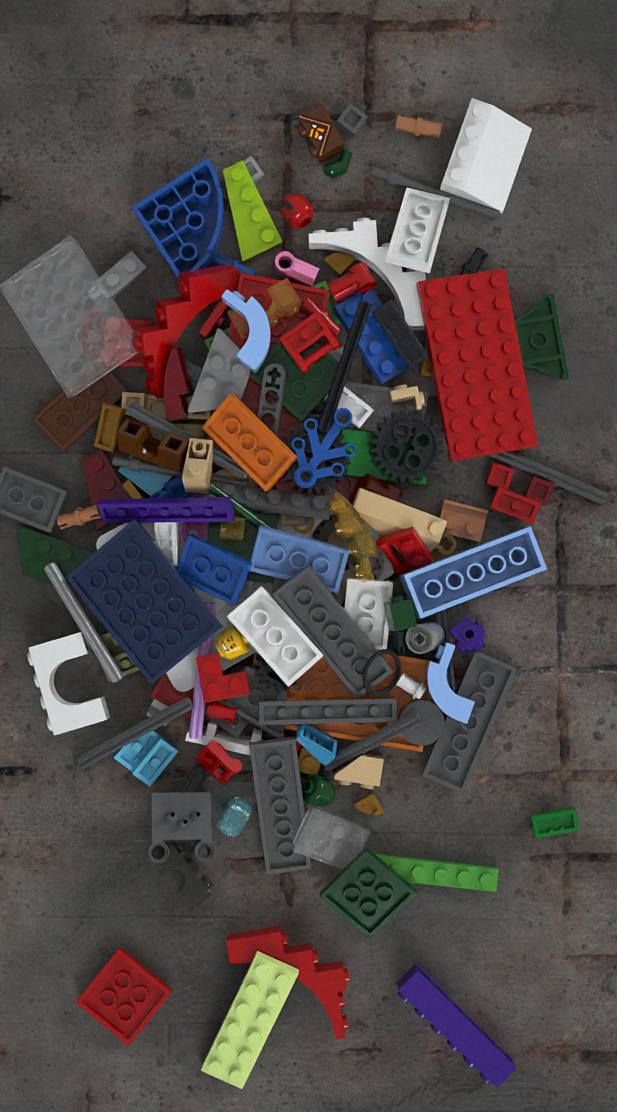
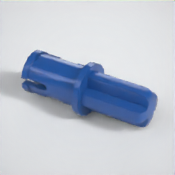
M216 254L213 259V266L228 264L238 268L239 277L240 273L257 275L256 271L241 265L238 260L235 262L221 254Z

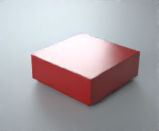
M492 462L485 484L508 490L514 469Z

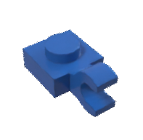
M182 475L165 483L164 487L166 490L157 491L152 494L153 498L193 497L192 492H185Z

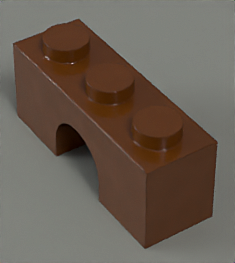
M127 417L117 431L119 451L180 473L184 468L189 439L168 432L163 441H160L150 434L148 424Z

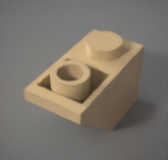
M190 438L182 475L185 492L208 494L207 489L210 486L212 476L213 440Z
M364 753L335 770L334 779L338 780V783L342 785H351L354 782L360 783V787L366 789H374V786L379 787L384 761L383 756Z

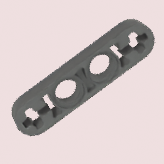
M272 363L264 370L258 418L263 422L264 414H272L275 422L272 426H266L273 430V433L278 437L286 369L282 364ZM275 367L277 372L281 373V376L275 380V384H280V388L267 386V383H273V375H270L269 372L274 370ZM269 390L275 391L278 395V400L275 403H270L266 399V393Z

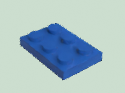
M191 534L187 538L176 569L190 585L234 606L238 602L252 563Z

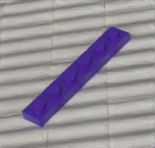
M231 497L100 499L97 504L103 523H130L134 519H137L139 523L233 522L235 518Z

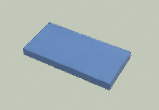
M260 525L250 561L252 563L250 571L288 580L309 564L330 592L338 594L350 548Z

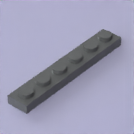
M210 481V485L214 483L249 510L325 520L330 518L333 498L331 496L308 495V493L276 489L265 491L261 487ZM209 491L208 494L193 493V498L216 497Z
M396 698L258 701L259 725L397 721Z

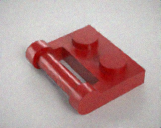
M317 311L279 338L280 343L301 373L308 371L310 365L331 350L335 351L340 347L339 342ZM324 336L327 342L302 359L299 354Z
M414 527L382 536L376 541V546L380 551L384 552L397 576L405 574L409 570L433 563L431 553ZM395 544L405 558L404 561L399 560L391 545Z
M213 740L195 758L222 785L228 784L232 779V775L237 774L242 769L241 761L232 759L226 754L225 748ZM222 765L225 770H221L219 766Z

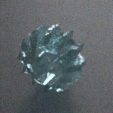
M238 796L232 798L223 809L217 821V828L231 837L237 836L250 818L252 805Z

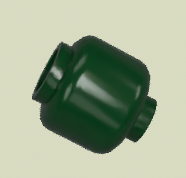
M318 774L309 776L302 784L303 799L312 805L325 807L335 798L334 783Z

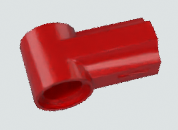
M359 263L353 266L348 271V274L328 283L327 287L334 301L338 303L357 292L359 294L368 292L376 285V282L366 263Z

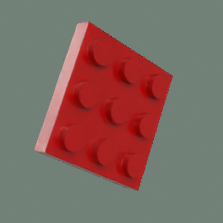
M119 947L75 1003L129 1046L172 993L173 989L123 948Z

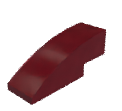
M181 346L171 350L164 377V407L167 421L182 419L188 416L184 394L192 392V387Z

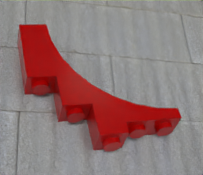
M226 264L179 273L177 286L181 296L156 301L155 318L158 324L133 328L132 345L135 351L145 356L143 357V365L147 373L145 385L149 393L157 398L164 397V377L171 350L175 347L184 329L200 311L210 303L220 299L227 289L230 292L237 291L239 283L238 268Z
M281 925L228 934L226 943L230 964L251 963L256 952L259 951L299 969L297 979L306 985L324 1006L332 1022L336 1040L345 1038V1030L349 1029L347 1015H342L341 1007L345 1006L343 991H347L346 983L350 982L348 968H343L342 961L316 965L319 964L318 952L313 950L312 943L286 947L288 946L287 932L282 933Z

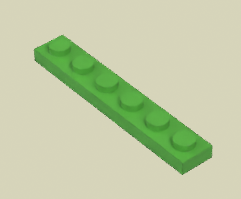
M375 854L409 883L492 892L497 890L499 871L497 867Z

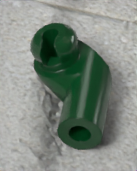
M342 150L339 161L325 164L323 173L331 178L345 174L352 157V152Z

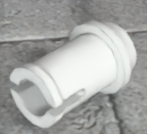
M405 673L402 674L396 686L413 695V699L415 697L420 699L426 690L423 683L419 684L405 675Z

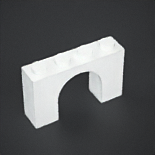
M82 632L29 647V653H27L28 661L31 666L34 665L36 672L34 674L35 684L41 689V705L48 713L49 718L46 719L47 726L50 731H53L54 735L110 718L104 696L81 703H71L61 698L54 686L55 672L63 662L91 653L89 643Z

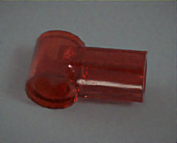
M369 473L361 477L358 482V488L396 502L400 500L403 494L398 488L382 482Z

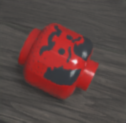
M301 194L287 195L282 201L281 216L292 228L302 229L306 227L313 219V207Z

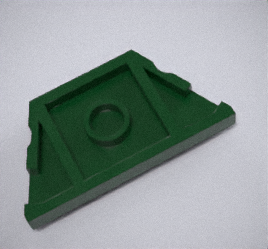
M551 293L526 313L515 319V326L523 368L561 380L569 379L554 293Z
M21 525L17 527L22 575L53 585L44 571V567L54 562L68 585L71 586L66 576L95 553Z

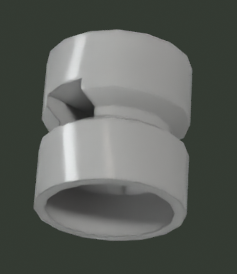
M430 621L417 624V627L409 628L405 639L411 651L422 654L437 650L439 645L442 646L445 634L441 625Z

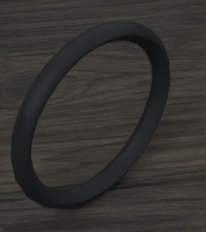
M382 649L369 658L363 670V685L369 694L381 696L388 693L395 686L401 671L398 655L390 649ZM382 654H389L396 662L394 679L384 690L374 691L367 682L368 669L376 657Z

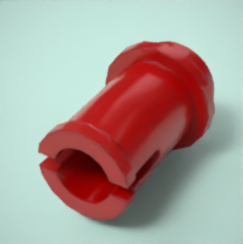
M218 701L210 702L206 715H209L211 719L216 717L233 723L236 718L237 708L218 704Z

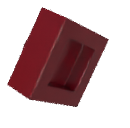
M533 476L524 497L546 506L555 484Z

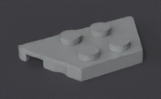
M217 328L188 408L189 413L216 411L227 396L232 393L241 401L252 370L237 360L236 355L240 349L219 328Z

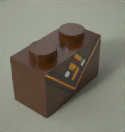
M323 104L299 116L297 129L302 139H307L309 143L307 147L313 159L317 158L318 162L322 163L342 152L344 143Z

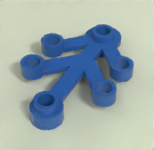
M340 408L335 412L334 424L321 444L317 434V421L313 418L305 420L303 427L308 433L313 455L308 464L304 453L305 441L297 437L291 443V448L298 457V468L294 473V481L299 487L310 488L319 478L328 476L340 477L344 473V466L338 462L334 463L331 467L316 468L321 461L343 456L352 458L356 454L357 448L352 443H347L344 447L328 450L340 430L350 425L352 421L350 410ZM338 416H346V422L341 423L338 420ZM308 422H313L315 424V428L310 430L307 428L306 424ZM300 441L303 445L302 448L296 449L294 442ZM346 447H352L354 453L351 455L347 454L345 451ZM334 466L341 468L340 474L333 472ZM308 473L310 479L308 481L302 480L301 474Z

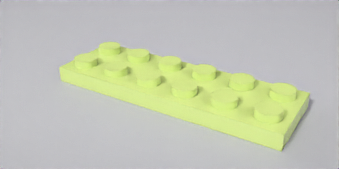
M259 951L256 952L202 1064L201 1071L243 1089L299 974V969Z

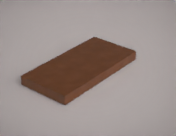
M97 358L32 420L64 453L99 421L103 403L116 405L122 399V392L129 391Z

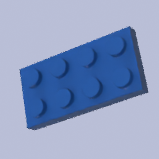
M372 288L368 292L357 293L334 306L333 311L349 334L359 302L362 300L371 304L357 349L381 386L408 370L409 367L372 314L374 310L383 305Z

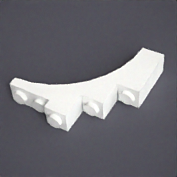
M370 218L357 219V221L353 222L352 231H349L347 228L336 229L335 232L315 230L309 234V249H323L346 253L362 263H366L387 284L396 298L401 312L404 313V319L411 330H425L416 286L418 281L426 280L425 272L414 269H407L406 272H402V266L385 262L390 243H385L378 247L376 220H370Z

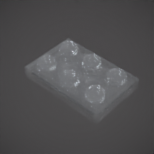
M309 806L291 845V849L296 853L343 870L362 851L370 831L367 828Z

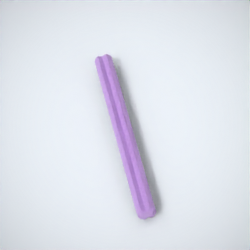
M205 602V605L215 616L216 604ZM213 635L199 646L198 657L211 654ZM198 667L196 670L193 696L194 706L192 708L189 737L192 739H200L202 737L205 711Z

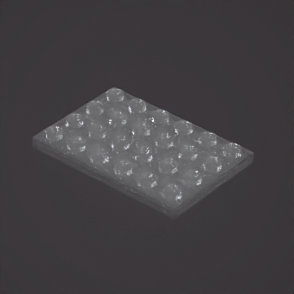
M72 235L66 237L0 284L1 292L68 398L71 399L138 353L132 345L133 329Z

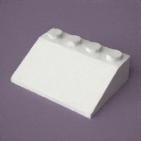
M472 98L440 190L500 211L502 214L532 129L494 105Z

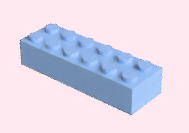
M530 526L402 574L399 577L407 598L412 599L415 617L421 619L547 570Z

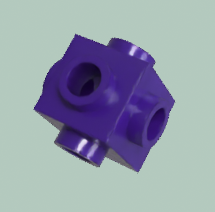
M466 616L450 631V636L455 640L453 644L460 652L466 651L468 654H471L473 651L477 653L484 647L485 643L483 641L486 639L484 632L486 630L477 621L473 623Z

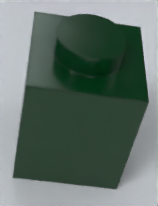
M398 595L390 597V602L384 603L389 630L400 631L417 627L412 599Z

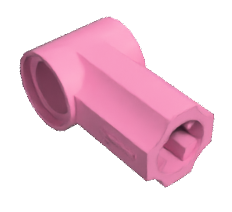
M287 251L280 252L276 256L274 270L277 275L291 278L309 287L313 286L320 269L295 258L293 254ZM286 260L291 266L284 269L280 267L279 262Z

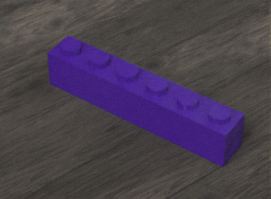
M417 964L397 982L400 998L406 1003L410 1001L415 1006L414 1011L423 1020L427 1018L432 1023L430 1025L431 1028L439 1036L443 1034L448 1039V1045L455 1052L459 1050L464 1055L463 1059L471 1068L475 1066L480 1071L479 1075L487 1084L492 1083L498 1088L516 1069L513 1059Z

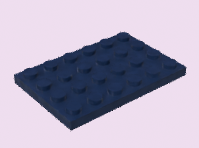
M137 519L131 521L66 576V579L151 685L223 627Z

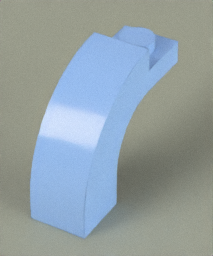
M227 289L221 296L222 301L240 314L249 326L247 342L238 352L236 358L256 373L263 364L270 346V326L267 315L262 306L252 296L245 303V298L235 290L230 292Z
M444 642L443 646L439 645L436 651L435 658L438 659L437 663L430 660L427 662L425 675L427 689L432 700L444 713L453 719L467 724L475 702L455 694L449 687L446 673L455 645Z

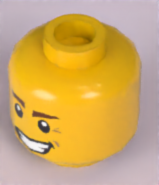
M235 626L219 633L217 641H215L216 649L222 658L226 657L229 660L240 657L249 650V642Z

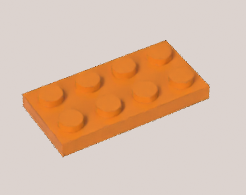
M233 393L227 396L202 427L265 491H269L298 458Z

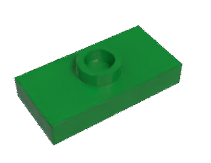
M575 807L530 815L533 837L535 839L580 831Z

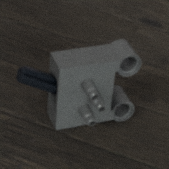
M199 764L194 765L179 793H151L148 795V846L144 854L149 863H162L168 858L169 848L163 843L168 841H196L190 850L191 858L196 863L207 862L214 857L215 848L212 844L211 792H195L206 773V769ZM155 846L159 847L162 851L160 859H155L152 856L151 852ZM200 846H204L207 849V856L205 858H201L198 855V848Z

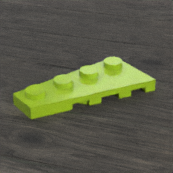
M242 160L224 169L225 184L242 263L283 244V241L244 161Z

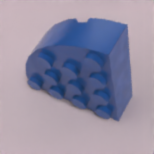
M209 158L132 206L136 217L178 281L179 273L208 268L218 251L223 235L225 220L224 200L217 173Z

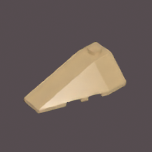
M358 488L351 510L369 526L373 527L381 537L414 527L429 552L440 543L447 521L362 488ZM394 544L393 546L401 554L397 546Z

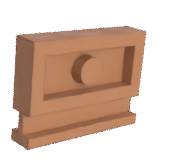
M444 499L439 518L447 521L443 533L480 542L488 510Z

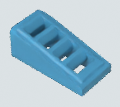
M298 724L295 740L324 765L335 759L337 740L309 724Z

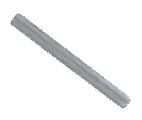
M54 562L46 565L44 571L113 683L119 681L124 677L123 673L58 566Z

